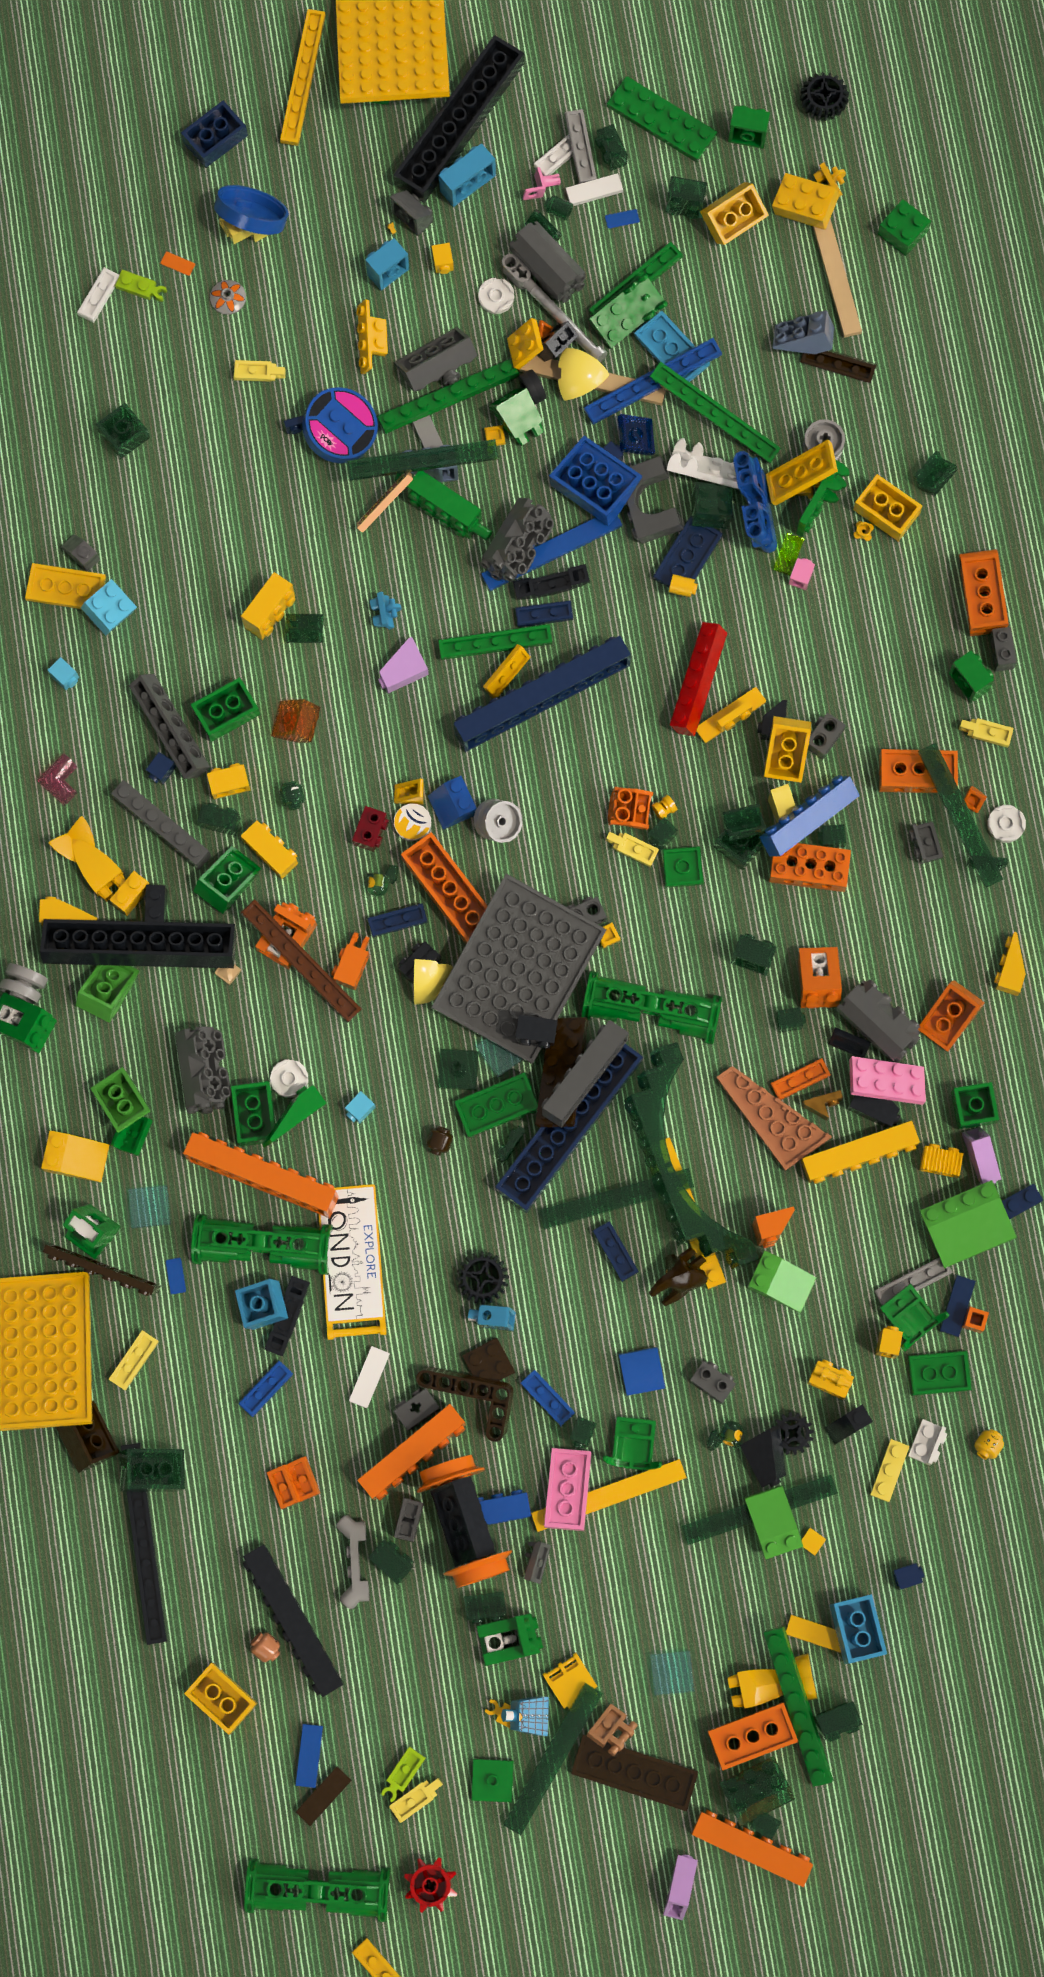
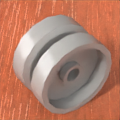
M828 419L812 423L807 428L804 436L803 453L828 439L832 443L835 460L838 461L841 458L845 444V433L841 426Z
M487 799L482 802L476 809L473 818L474 827L481 837L501 843L510 842L516 838L523 824L519 808L514 803L499 799Z
M9 963L5 973L11 979H2L0 990L37 1005L41 994L36 989H44L48 979L31 969Z

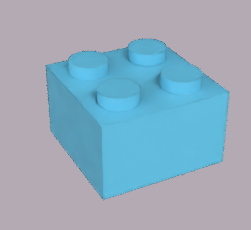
M111 579L86 600L80 608L106 636L131 615L137 607Z

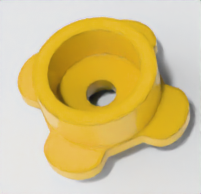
M857 522V529L853 534L854 538L870 541L872 538L871 531L874 530V526L867 522Z

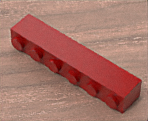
M702 622L670 722V726L678 734L695 736L727 636V632L720 624Z

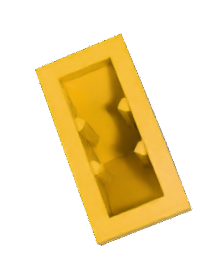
M420 778L396 784L394 803L423 805V779Z

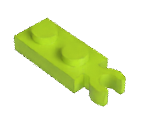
M125 270L121 271L115 284L116 289L147 300L154 296L157 301L163 302V297L158 294L160 292L167 293L166 287H156V281Z
M409 1746L386 1780L391 1785L384 1788L381 1795L384 1796L387 1791H391L393 1797L390 1799V1802H393L397 1797L396 1791L399 1789L401 1792H404L426 1757Z

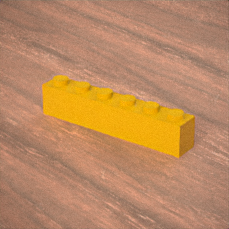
M909 1121L804 1157L801 1163L808 1182L814 1181V1184L825 1181V1177L830 1175L835 1178L843 1175L845 1170L850 1169L852 1172L861 1169L862 1164L869 1163V1165L880 1162V1158L887 1156V1159L898 1156L900 1151L905 1150L907 1153L916 1150V1146L919 1145L920 1141L913 1122Z

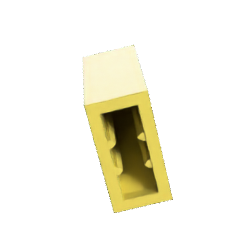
M789 784L770 790L768 802L778 823L781 817L789 815L796 806Z

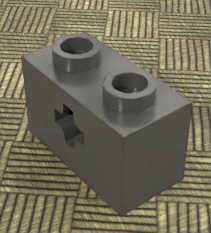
M418 1389L411 1394L413 1398L406 1402L404 1399L395 1406L397 1409L394 1412L408 1432L440 1410V1407L427 1389ZM413 1404L421 1405L419 1413L411 1412Z

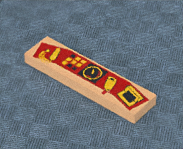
M408 470L400 476L357 522V529L364 532L413 480L412 474Z

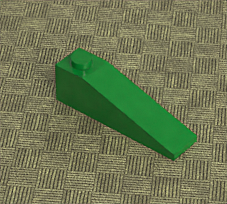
M314 1085L308 1089L304 1086L295 1092L298 1096L291 1100L262 1144L264 1148L327 1104Z

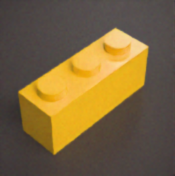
M256 821L241 835L242 841L283 879L298 865L296 859L298 856L292 849L289 848L287 850L283 846L284 842L277 835L274 837L270 833L271 829L264 822L261 824Z

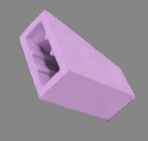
M412 637L407 639L379 671L380 678L378 681L381 688H386L387 692L390 693L429 675L428 668Z
M981 1127L962 1132L978 1181L984 1184L992 1180L995 1184L996 1181L1001 1180L990 1136Z
M678 1855L663 1912L664 1916L683 1920L698 1862L692 1856Z

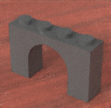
M659 456L630 466V468L642 475L640 482L625 504L629 506L630 511L627 514L630 522H633L635 527L632 529L635 539H638L643 544L684 530L680 513L675 507L657 514H646L639 508V498L646 487L669 479L665 461L662 457Z

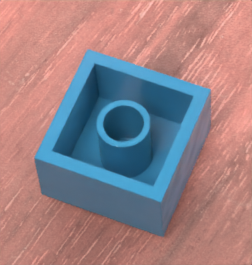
M395 238L384 242L379 250L371 252L365 259L367 275L380 290H383L409 270L408 253Z
M268 1279L235 1290L244 1328L255 1330L288 1319L279 1281Z

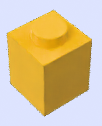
M450 243L432 245L435 272L447 274L450 271H454Z

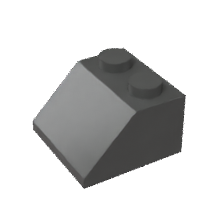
M406 190L393 194L390 197L392 213L417 236L433 222L432 210L427 205L423 206L415 194H410Z

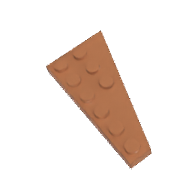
M733 1066L716 1077L784 1171L832 1138L831 1135L822 1131L814 1123L805 1119L800 1113L771 1095L766 1089L754 1083L749 1077Z

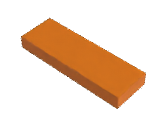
M821 1058L770 1083L776 1097L783 1100L830 1077L831 1074Z

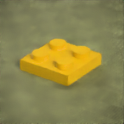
M530 318L507 338L513 367L518 370L544 350L537 320Z

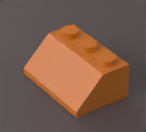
M794 1206L755 1216L752 1226L758 1247L762 1245L763 1248L775 1246L795 1211Z

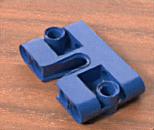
M740 451L735 454L733 462L738 488L748 502V506H741L745 530L751 538L754 548L760 547L765 553H772L777 548V539L765 473L760 467L757 457L752 458L747 452Z

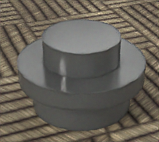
M455 370L445 373L443 376L445 386L458 382L461 377L460 373Z

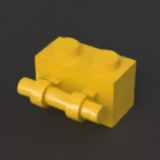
M822 1359V1362L817 1361L807 1384L844 1400L853 1383L854 1377L851 1376V1372L844 1368L838 1370L832 1367L833 1363Z

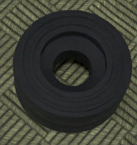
M532 369L518 376L520 387L527 388L535 405L546 399L543 385Z

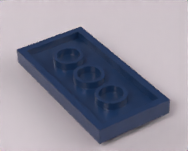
M690 516L684 526V530L678 535L655 572L653 579L670 588L673 574L696 580L721 540L723 533Z

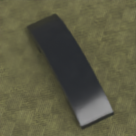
M586 564L570 567L568 571L535 579L529 577L513 581L517 600L555 595L590 583Z
M291 1276L284 1297L288 1319L274 1324L264 1350L280 1356L284 1355L303 1307L310 1282Z

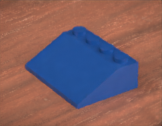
M586 436L579 440L549 475L550 485L607 526L621 512L642 478L641 474Z

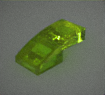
M790 533L786 534L773 570L791 576L804 542L803 538Z

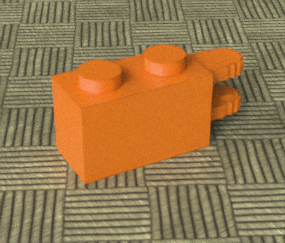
M354 932L346 948L341 949L339 959L341 960L338 966H334L331 976H334L333 980L337 984L356 990L370 956L369 952L366 951L370 938L365 937L363 939L361 948L355 947L359 938V933Z

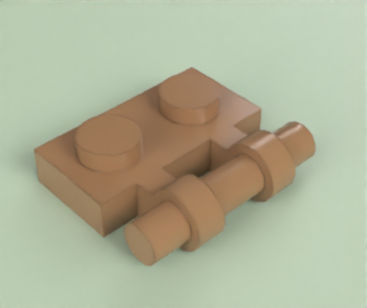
M610 1704L589 1730L587 1737L602 1748L607 1742L611 1744L612 1747L608 1750V1753L615 1756L617 1752L624 1748L626 1740L635 1734L634 1730L638 1725L634 1721H631L629 1725L624 1723L627 1715ZM617 1729L622 1732L618 1739L613 1736Z

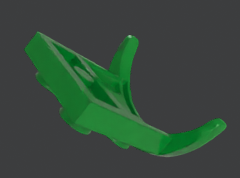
M910 1283L879 1307L894 1327L899 1328L898 1331L903 1332L902 1338L904 1341L901 1344L903 1351H907L923 1335L949 1317L947 1311L935 1315Z
M617 1417L613 1456L604 1455L603 1461L611 1466L634 1470H655L661 1468L662 1462H652L656 1421Z

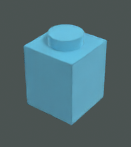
M61 657L48 669L50 676L65 690L69 687L72 688L78 682L79 676L77 672Z
M360 1091L345 1107L347 1111L345 1115L353 1123L357 1121L360 1124L376 1106Z

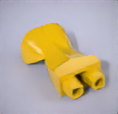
M83 816L75 822L68 833L48 842L59 854L71 861L77 862L89 886L98 897L100 896L106 902L114 895L109 888L114 884L120 888L126 879L122 870L106 854L95 847L92 832Z
M809 1654L799 1655L795 1657V1661L807 1699H818ZM774 1669L741 1671L727 1678L729 1688L740 1686L741 1695L731 1696L733 1707H744L745 1709L783 1696L779 1679Z

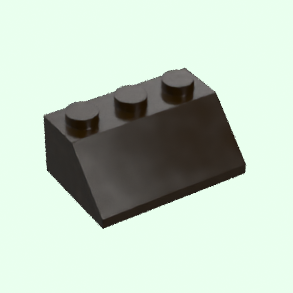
M94 1400L92 1401V1424L56 1427L78 1473L93 1468L120 1453Z

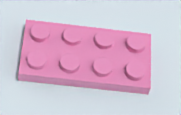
M854 1056L849 1059L851 1095L920 1105L926 1102L924 1067Z
M552 1448L545 1528L584 1531L591 1451Z

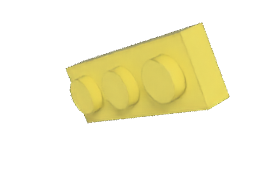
M142 1330L109 1380L126 1391L159 1341Z
M890 1439L870 1493L871 1496L886 1502L890 1501L910 1446Z

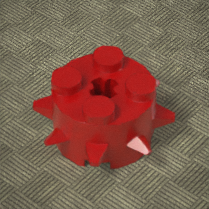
M438 1857L434 1864H425L419 1858L417 1859L418 1869L415 1873L404 1875V1878L410 1882V1891L405 1895V1898H414L416 1902L420 1903L421 1913L427 1907L436 1906L442 1912L444 1911L443 1901L446 1900L447 1896H457V1892L451 1888V1879L456 1875V1872H447L442 1867V1858ZM427 1880L435 1881L434 1890L425 1887Z

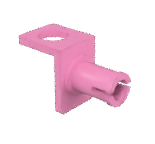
M537 167L534 175L537 187L526 189L523 200L541 198L544 196L546 187L559 186L561 183L559 174L543 176L540 167Z

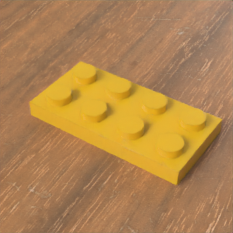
M828 439L766 474L770 499L773 505L776 506L838 472L833 446Z
M32 563L25 599L26 601L81 609L80 607L105 585L106 575Z

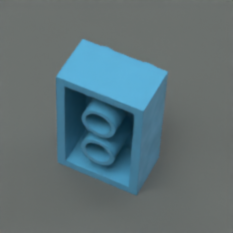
M482 143L479 146L472 147L468 154L464 157H459L452 166L446 167L440 172V192L455 207L496 176L495 158Z
M872 1594L829 1605L844 1664L887 1654Z

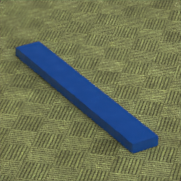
M711 338L665 363V365L680 376H684L722 355V352L714 338ZM654 370L584 407V411L592 425L662 388L650 379Z
M617 516L609 526L594 518L534 547L536 556L527 573L622 527L619 517ZM489 571L481 573L489 591L509 582L502 579L500 581L493 579ZM518 574V575L516 576V578H518V577H520V576H522V575H525V574Z

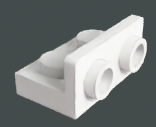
M922 1419L908 1457L929 1466L933 1462L936 1463L940 1452L937 1451L940 1443L944 1444L947 1433H945L946 1427H940Z

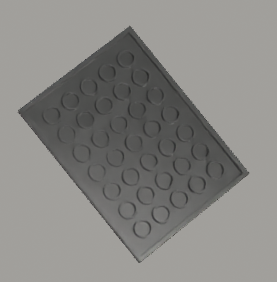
M505 874L431 1008L533 1064L541 1048L535 1043H531V1046L519 1045V1041H516L519 1015L557 1020L607 929L514 877Z

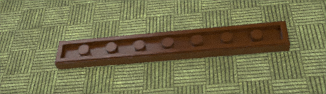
M255 899L240 912L347 1023L361 1010L357 1003Z

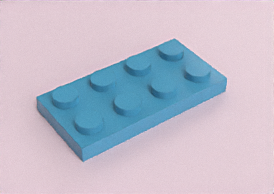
M660 311L634 333L636 339L659 363L665 364L695 348L694 344L663 311ZM710 362L682 377L689 382L710 366Z

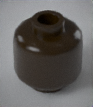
M441 1126L430 1129L426 1140V1146L430 1148V1153L441 1156V1153L449 1152L453 1141V1135L450 1133L451 1130Z

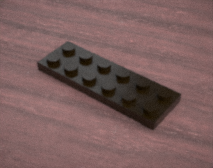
M586 1017L557 1019L554 1046H550V1049L545 1050L535 1123L537 1127H559L542 1116L541 1106L547 1097L550 1098L553 1095V1089L556 1084L562 1083L565 1079L566 1071L575 1066L577 1057L581 1053L584 1054L588 1019ZM577 1108L563 1127H574Z
M54 1244L45 1245L43 1252L48 1254L47 1258L55 1261L65 1260V1265L73 1268L83 1267V1271L88 1274H101L102 1279L110 1282H116L117 1280L120 1282V1286L128 1289L138 1288V1293L149 1296L160 1291L161 1285L73 1251Z
M583 1734L571 1774L680 1810H688L698 1771L627 1748H623L615 1756H612L608 1753V1750L612 1747L611 1744L607 1742L602 1748L587 1737V1735Z

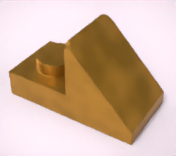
M841 1090L804 1100L802 1105L808 1111L828 1120L829 1116L825 1105H828V1107L840 1104L839 1101L842 1100L843 1096Z

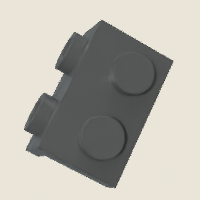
M933 821L920 825L912 824L908 833L910 841H914L916 847L914 848V855L916 859H919L920 864L943 859Z

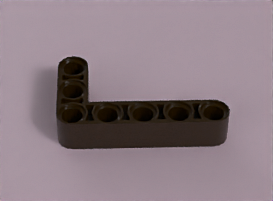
M426 1367L417 1374L416 1381L423 1388L490 1401L486 1436L490 1441L497 1442L506 1435L514 1393L513 1387L509 1383L434 1367ZM424 1373H428L430 1375V1382L424 1379ZM442 1377H447L450 1385H445L442 1382ZM461 1381H466L469 1389H464L461 1386ZM480 1385H485L488 1388V1393H483L480 1390ZM499 1389H504L507 1392V1397H502L499 1394ZM496 1408H501L504 1416H498ZM493 1427L500 1429V1436L493 1433Z

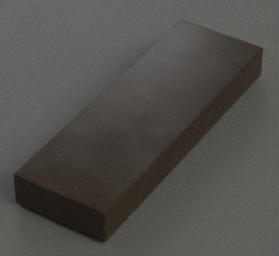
M337 1766L296 1813L311 1826L352 1780Z

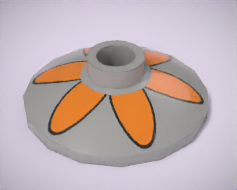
M224 280L218 282L212 288L210 302L217 312L234 314L243 308L246 302V293L238 282ZM230 293V296L226 297L224 296V294Z

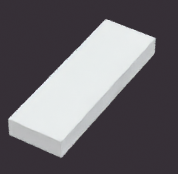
M569 135L534 163V168L540 167L543 176L551 175L573 156Z
M618 173L566 188L571 207L623 192Z
M104 267L77 314L94 323L113 292L119 274Z
M371 1346L349 1399L350 1402L368 1408L390 1353Z

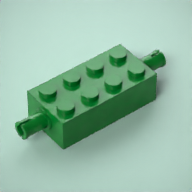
M421 469L406 486L409 502L414 507H421L429 517H436L443 526L454 529L458 536L470 539L475 533L487 541L492 535V530L481 524L482 516L479 507ZM402 471L398 472V474L395 477V481H397L403 474Z

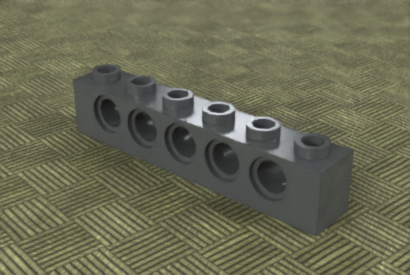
M155 674L140 675L129 685L130 689L184 779L198 778L210 768V765Z

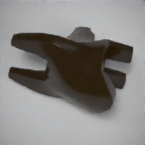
M691 1247L678 1257L675 1254H669L665 1258L666 1274L651 1288L650 1296L654 1297L663 1290L672 1288V1292L662 1301V1304L667 1306L684 1297L689 1291L707 1283V1275L704 1270H698V1268L706 1262V1259L700 1255L692 1262L687 1263L696 1254V1251Z

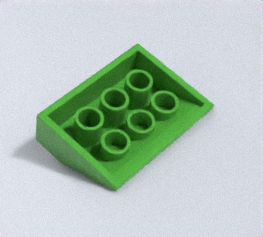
M992 1180L920 1210L922 1220L944 1269L1017 1238Z

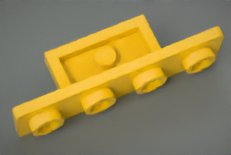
M365 299L356 309L361 374H366L372 369V354L384 357L388 354L386 319L370 317L369 300Z
M755 687L698 725L696 732L704 743H707L725 730L729 731L738 721L747 719L753 711L766 703V699Z

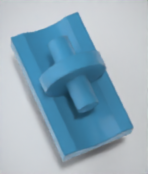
M379 592L376 598L370 600L371 609L373 611L380 610V615L373 616V624L377 628L386 627L392 629L394 628L393 618L398 617L397 612L402 609L401 604H395V599H389L388 595Z

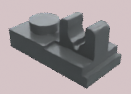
M540 1541L538 1543L529 1542L528 1545L533 1547V1551L531 1554L525 1553V1556L530 1558L525 1569L524 1579L541 1584L551 1545Z

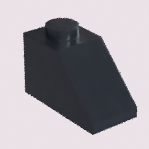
M782 700L763 716L762 722H758L757 733H761L760 740L770 739L773 716L786 718L787 700Z

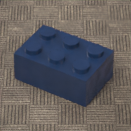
M223 100L183 130L181 136L187 148L207 168L245 139L248 133L246 125Z

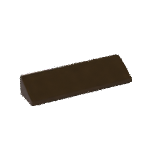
M832 350L818 354L803 353L800 361L804 364L871 383L877 366L876 363Z

